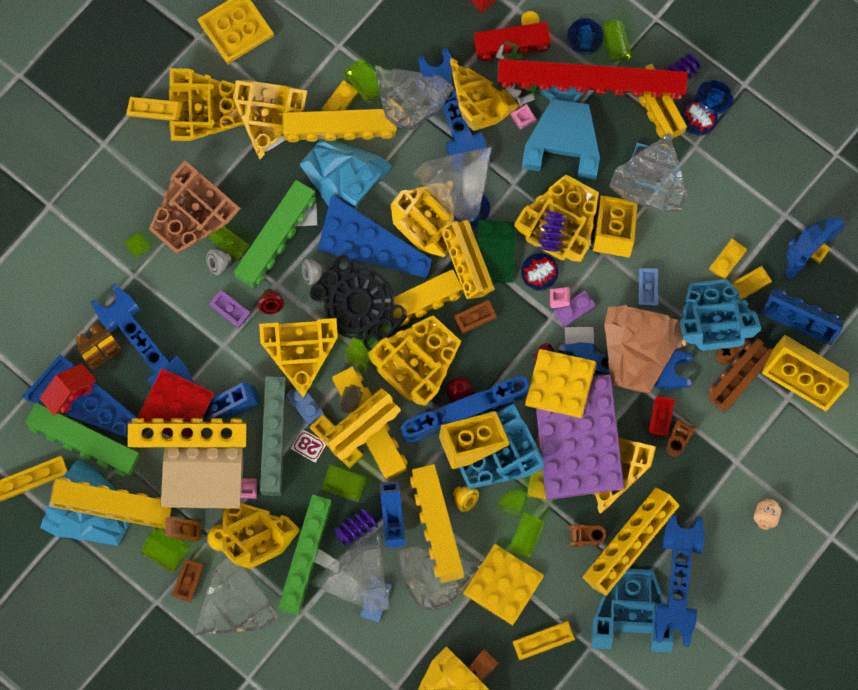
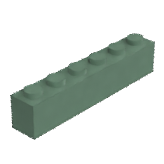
M265 377L260 492L262 495L281 496L286 401L285 377Z

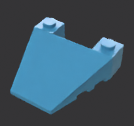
M552 99L525 145L522 169L540 171L543 152L579 157L580 163L577 178L596 180L600 156L589 104Z
M628 569L607 596L603 595L593 620L591 648L611 649L613 631L651 634V652L671 653L673 628L665 631L662 643L656 642L654 627L657 603L666 605V603L663 601L653 570Z

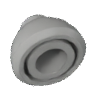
M218 249L209 250L206 256L209 270L214 275L222 274L227 269L228 264L231 263L230 254Z
M305 259L302 263L303 278L309 286L314 285L326 271L324 264H319L315 260Z

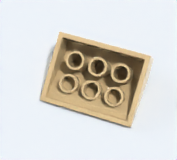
M165 447L161 507L240 509L244 470L243 447Z

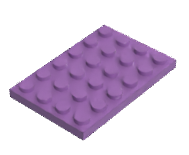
M610 375L592 378L582 419L536 409L540 449L545 463L543 476L547 500L625 489Z

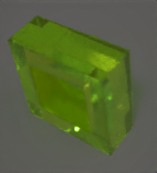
M141 232L124 241L134 259L151 249Z

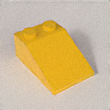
M600 196L592 251L630 258L635 239L638 202Z
M496 411L441 425L439 439L452 469L471 465L509 445L508 438Z

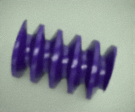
M687 53L685 57H681L679 61H675L673 65H669L664 70L688 72L687 78L691 80V72L694 75H698L697 68L700 69V64L691 53Z
M546 210L545 213L550 217H544V221L548 224L542 225V228L546 231L540 232V235L544 239L538 240V243L542 246L536 248L550 252H559L561 249L556 247V245L562 244V241L558 237H564L560 230L566 229L562 222H568V219L563 217L564 215L561 213Z
M360 509L361 516L355 513L353 514L354 520L347 518L348 525L341 522V529L334 527L335 534L345 549V543L353 545L352 538L359 541L358 534L365 537V529L372 532L371 525L378 528L377 523L368 511Z

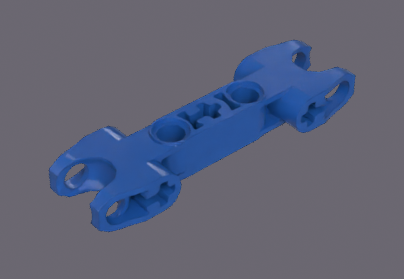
M445 48L442 49L444 62L439 67L429 66L423 56L418 57L421 82L425 92L436 90L453 137L452 141L445 143V147L451 163L454 165L459 176H461L465 172L463 161L468 156L478 158L484 168L489 167L486 143L481 131L471 134L467 122L461 115L457 93L453 85L454 78L450 63L452 56L448 49ZM448 92L451 96L446 98L443 94ZM450 110H453L454 112H456V118H455V119H454L453 112L450 111ZM462 126L464 129L462 131L455 130V127Z
M116 283L111 286L117 297L113 306L109 308L102 307L95 299L90 302L98 319L106 329L112 333L119 327L154 372L146 378L152 387L161 368L195 383L189 370L180 358L175 355L168 361L133 318L140 311V308L129 294L119 288ZM130 326H136V330L133 333H127ZM141 337L146 346L143 347L137 338ZM153 355H159L157 362H150Z
M578 342L559 346V353L595 361L596 366L593 377L594 375H610L609 368L605 369L601 366V362L609 361L608 354H596L595 344ZM674 350L654 388L659 390L690 388L692 380L679 377L675 373L674 367L680 363L692 362L693 355Z
M517 376L496 384L491 389L478 392L443 406L436 411L425 412L405 421L401 426L404 442L415 443L424 440L440 431L441 425L486 414L496 408H504L524 399L528 394L529 388L526 377ZM518 386H519V387H522L523 389L520 390V391H517V390L514 389V387H518ZM409 429H415V430H416L415 433H412V434L407 433V431H408Z
M676 512L668 519L663 534L662 548L672 549L673 551L667 605L657 603L655 610L654 627L656 642L662 643L665 631L669 628H675L682 634L683 646H690L697 620V609L687 608L692 553L702 554L705 532L702 516H697L694 527L691 529L680 528L677 524ZM677 558H683L686 562L681 563ZM678 577H681V584H680V585H677V584H678ZM678 594L682 599H676L673 595Z

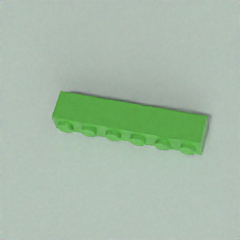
M295 180L235 269L234 275L237 279L254 289L263 282L264 274L267 269L270 270L275 264L274 259L277 254H281L284 251L286 241L294 236L296 226L304 221L306 211L316 203L317 199L314 190Z
M35 403L25 422L29 427L28 430L36 435L42 433L46 435L45 439L52 443L58 441L63 444V448L71 452L76 450L80 452L79 455L87 460L93 458L97 460V465L105 469L109 466L115 469L113 472L121 477L125 475L131 477L141 458L138 452L61 414L54 416L47 407Z
M316 495L311 497L278 608L280 611L299 616L332 506L330 499Z

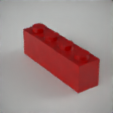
M547 22L474 33L477 60L490 61L496 58L501 45H504L503 53L501 54L504 58L515 54L523 56L534 51L542 53L550 49L551 45Z

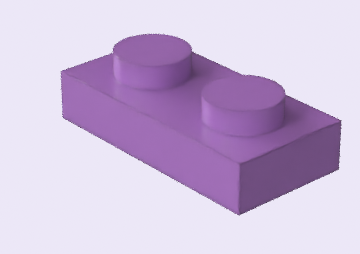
M222 290L209 303L211 308L238 329L251 315L247 309Z
M583 291L570 300V306L559 307L553 313L565 328L594 309L596 305L588 293Z

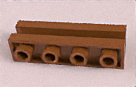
M757 339L755 342L750 341L744 348L746 353L742 357L738 355L732 362L733 368L730 371L726 369L719 377L722 379L718 385L714 383L707 391L709 393L707 400L724 414L763 370L772 352L771 348L768 350L763 346L764 343L760 339Z

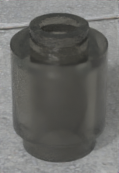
M350 384L349 387L344 388L339 403L340 411L351 414L359 407L363 396L360 387Z

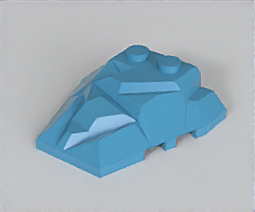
M320 139L300 163L301 168L328 206L331 195H333L356 211L358 210L357 205L378 180L382 182L393 169V166L379 155L336 140L327 141L325 139Z
M728 279L689 283L686 305L683 309V318L680 321L683 340L690 344H696L700 350L706 351L740 347L744 345L745 338H752L761 331L757 313L755 311L751 312L747 301L740 299L739 292Z
M515 404L497 413L508 438L509 445L471 465L459 468L468 488H477L527 477L545 467L541 452Z
M79 459L72 465L70 471H67L63 478H68L74 483L88 482L90 486L98 487L103 485L109 487L110 490L117 491L96 468ZM48 504L40 528L60 538L66 537L80 541L87 540L94 541V543L119 546L131 522L49 507Z

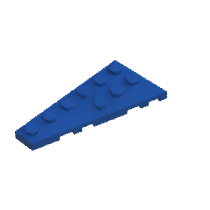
M331 195L318 250L339 256L345 255L351 259L428 278L432 264L431 258Z
M60 354L22 398L45 406L39 398L57 374L75 366ZM96 383L92 386L93 390L88 395L79 396L72 402L71 409L63 414L128 439V421H132V418H137Z

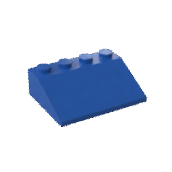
M772 289L761 312L762 315L829 345H832L843 329V320L839 319V316L836 314H827L820 307L807 305L802 299L787 296V293L780 289Z

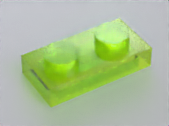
M224 226L208 237L209 241L224 252L229 253L238 262L250 248L249 244Z

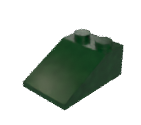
M479 220L477 244L492 282L513 283L516 245L515 222Z

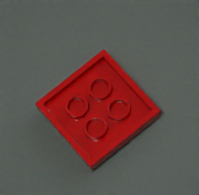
M161 368L138 418H144V421H152V418H163L164 421H171L172 418H183V422H191L192 418H203L214 392ZM164 428L162 433L172 436L173 430L171 428ZM184 428L181 433L184 437H190L193 431L190 428Z

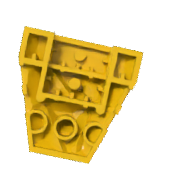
M170 68L169 101L182 103L179 122L169 121L171 141H192L244 125L233 101L235 84L224 80L212 79L211 76L206 74L205 76L196 74L191 69Z
M564 175L546 193L538 196L536 201L529 206L527 205L522 210L514 226L520 233L525 235L527 242L540 247L542 245L538 243V240L544 239L540 232L546 231L542 228V225L548 224L544 221V217H550L545 213L546 210L563 214V217L568 219V222H562V225L566 227V229L560 230L564 237H558L562 244H557L556 247L561 250L559 252L543 251L560 260L568 258L571 261L581 262L591 244L590 239L599 192L568 175Z
M433 315L412 325L411 328L397 332L396 335L390 338L382 339L368 353V356L372 363L377 366V372L405 399L409 401L412 399L416 404L425 407L438 393L461 340Z
M447 647L432 660L418 690H489Z

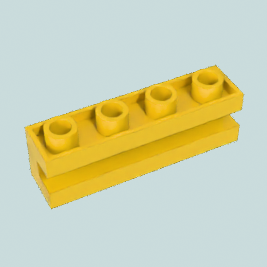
M653 64L645 66V69L655 70ZM644 94V97H638L641 105L645 106L648 110L649 120L651 122L654 121L658 136L663 138L665 142L685 133L687 126L670 96L663 95V98H652L651 94Z
M464 220L459 224L458 221H454L442 228L441 233L466 299L484 297L495 290L469 221Z
M453 269L394 297V305H401L407 310V317L400 326L406 325L414 317L420 318L426 315L427 311L432 308L434 310L444 306L445 302L449 300L453 302L461 297L463 288ZM400 308L395 309L393 312L395 319H399L402 316Z
M381 388L324 435L322 439L333 454L342 460L350 456L352 451L358 446L363 445L372 434L379 432L382 426L388 421L393 420L401 410L392 401L393 399L389 393Z

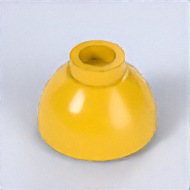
M468 486L456 487L453 491L456 507L461 512L472 509L479 498L478 490L468 488Z
M223 524L213 526L207 535L209 546L216 551H223Z

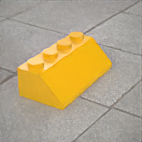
M784 335L773 348L762 370V374L824 411H827L849 386V373L787 335Z

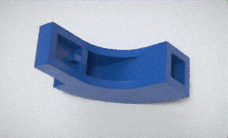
M399 481L379 483L386 547L397 548L405 546Z

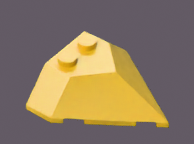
M450 59L461 115L473 131L498 124L519 108V104L506 90H498L492 86L493 82L468 67L459 66L457 64L458 61L455 59Z
M251 80L235 81L233 101L259 159L265 155V151L283 134V113L302 112L304 110L307 90Z
M453 182L419 187L408 191L402 190L391 203L393 224L421 251L445 257L449 252L441 229L454 222V198H451Z
M336 318L317 319V321L259 324L260 343L304 398L338 338Z
M618 438L625 489L595 493L600 514L651 467L656 450L655 446Z
M241 503L240 509L223 508V552L234 564L248 569L282 554L300 530L289 517L283 515L280 517L270 515L269 511Z

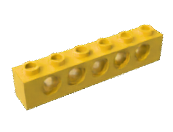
M132 418V421H128V447H246V422H242L241 418H231L230 422H223L222 418H212L211 422H203L202 418H192L191 422H183V418H172L171 421H164L163 418H152V421H144V418ZM144 428H151L154 433L151 437H145L142 434V430ZM164 428H171L173 435L165 437L162 434V430ZM184 428H190L193 434L190 437H184L181 432ZM204 428H210L212 435L204 437L201 431ZM223 428H230L232 434L229 437H223L221 430Z
M655 488L582 578L593 589L607 596L680 505L670 494Z

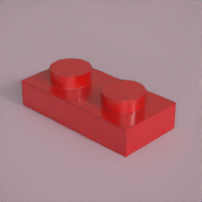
M655 396L648 434L668 437L675 399Z

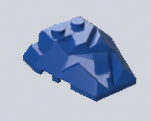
M827 218V220L816 222L812 226L808 225L801 232L802 234L799 236V239L795 237L788 244L790 247L787 251L789 264L786 267V278L789 281L803 269L808 259L825 242L830 243L843 231L846 225L841 218Z

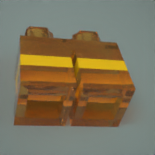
M98 323L90 328L94 336L89 340L83 333L75 338L78 345L77 349L91 370H94L106 361L96 347L97 345L107 360L122 350L108 330Z

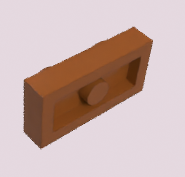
M489 300L455 315L454 318L461 333L464 334L497 319V316Z
M166 517L165 537L198 542L200 522Z
M188 559L184 560L172 597L192 602L204 568L203 564Z

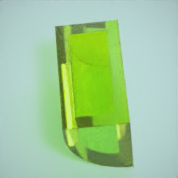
M619 20L604 21L602 31L610 63L631 59L632 55L624 23Z
M362 59L358 60L344 72L365 102L374 100L387 91L369 65Z
M353 337L344 352L345 362L366 373L368 368L366 348L359 339Z
M329 465L322 489L359 503L367 479L350 471Z
M515 490L506 493L499 500L497 511L520 517L526 492Z
M524 512L509 551L531 560L545 523L539 518Z
M156 527L147 536L141 554L174 573L185 558L189 546L177 539L165 537V532Z

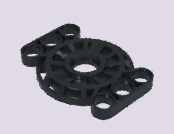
M345 255L338 256L310 290V297L313 300L324 302L326 318L331 319L329 310L332 318H336L337 325L342 328V331L337 328V333L350 339H364V347L369 351L373 349L368 344L372 337L377 339V344L386 337L390 338L407 317L405 307L397 304L394 305V295L388 281L374 270L360 267L353 268L352 259ZM343 259H346L348 267L342 270L339 264ZM360 271H368L371 273L369 275L360 274ZM330 274H335L336 281L333 284H329L327 281V277ZM375 276H378L384 283L381 284L375 279ZM386 287L389 291L390 299L387 298ZM318 288H322L324 295L318 299L315 296V291ZM359 294L364 295L368 302L367 308L360 313L354 312L351 308L353 297ZM397 308L402 310V316L399 319H395L393 316V312ZM384 323L390 325V330L387 333H382L381 326ZM348 331L357 333V336H350L347 333Z

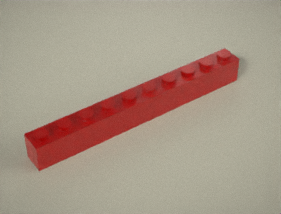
M499 59L498 84H502L501 87L513 88V85H520L521 89H531V86L539 87V90L558 88L557 91L562 92L576 89L578 93H587L588 90H594L596 94H606V91L614 92V95L624 96L625 93H633L632 96L644 97V94H651L652 98H663V95L670 96V99L679 100L686 96L688 72Z

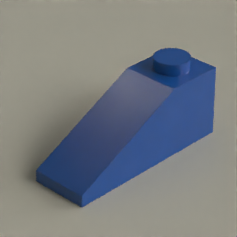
M242 382L212 398L202 418L203 422H211L212 418L224 419L259 405L260 401L256 388Z

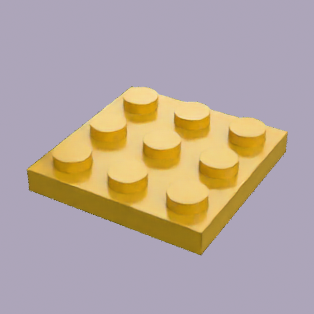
M227 0L197 19L227 65L274 37V33L251 0Z
M539 349L525 405L582 419L596 362Z
M494 544L463 594L513 626L545 575Z

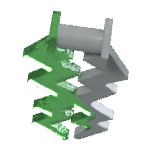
M505 41L506 45L513 47L509 57L514 60H521L523 54H517L520 45ZM501 45L496 58L507 59L509 54H502L504 45ZM537 86L525 89L532 93L519 98V95L522 91L513 88L505 89L517 99L520 107L523 104L537 100L535 94Z

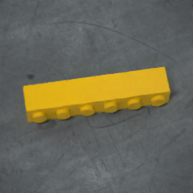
M395 109L283 113L282 115L283 141L288 140V142H298L299 140L314 142L318 139L334 141L337 138L353 140L362 137L366 140L373 139L374 137L389 139L395 136L397 131Z
M353 366L332 377L333 383L350 414L372 396L368 387H363L361 383L363 378L359 370L355 371ZM387 423L382 426L379 432L372 434L365 442L386 481L407 471L406 465L408 464L404 454L400 455L396 449L399 447L396 439L389 436L388 431H390Z
M435 464L413 469V477H410L412 489L416 488L417 494L414 495L416 505H421L422 512H419L421 524H426L427 530H423L426 542L430 541L431 548H428L431 560L435 559L436 566H433L435 577H440L441 584L464 578V572Z
M68 478L55 479L49 507L162 529L166 528V517H170L171 507H161V497H156L155 499L143 493L135 495L123 489H118L117 491L110 490L109 487L103 485L94 487L90 486L88 482L74 483Z

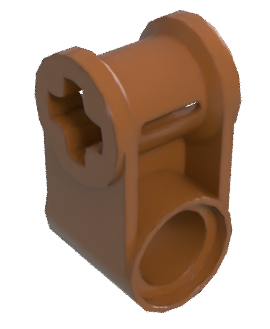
M745 338L744 345L740 347L718 349L715 356L716 361L721 365L731 363L751 340Z
M678 418L666 445L667 454L671 457L680 456L696 426H690L682 422L681 418ZM671 443L679 444L680 449L674 450L671 447Z
M568 526V529L571 531L570 547L599 546L605 541L606 531L601 526ZM599 531L603 537L600 540H594L592 533Z
M484 649L468 668L472 673H476V677L482 681L499 663Z

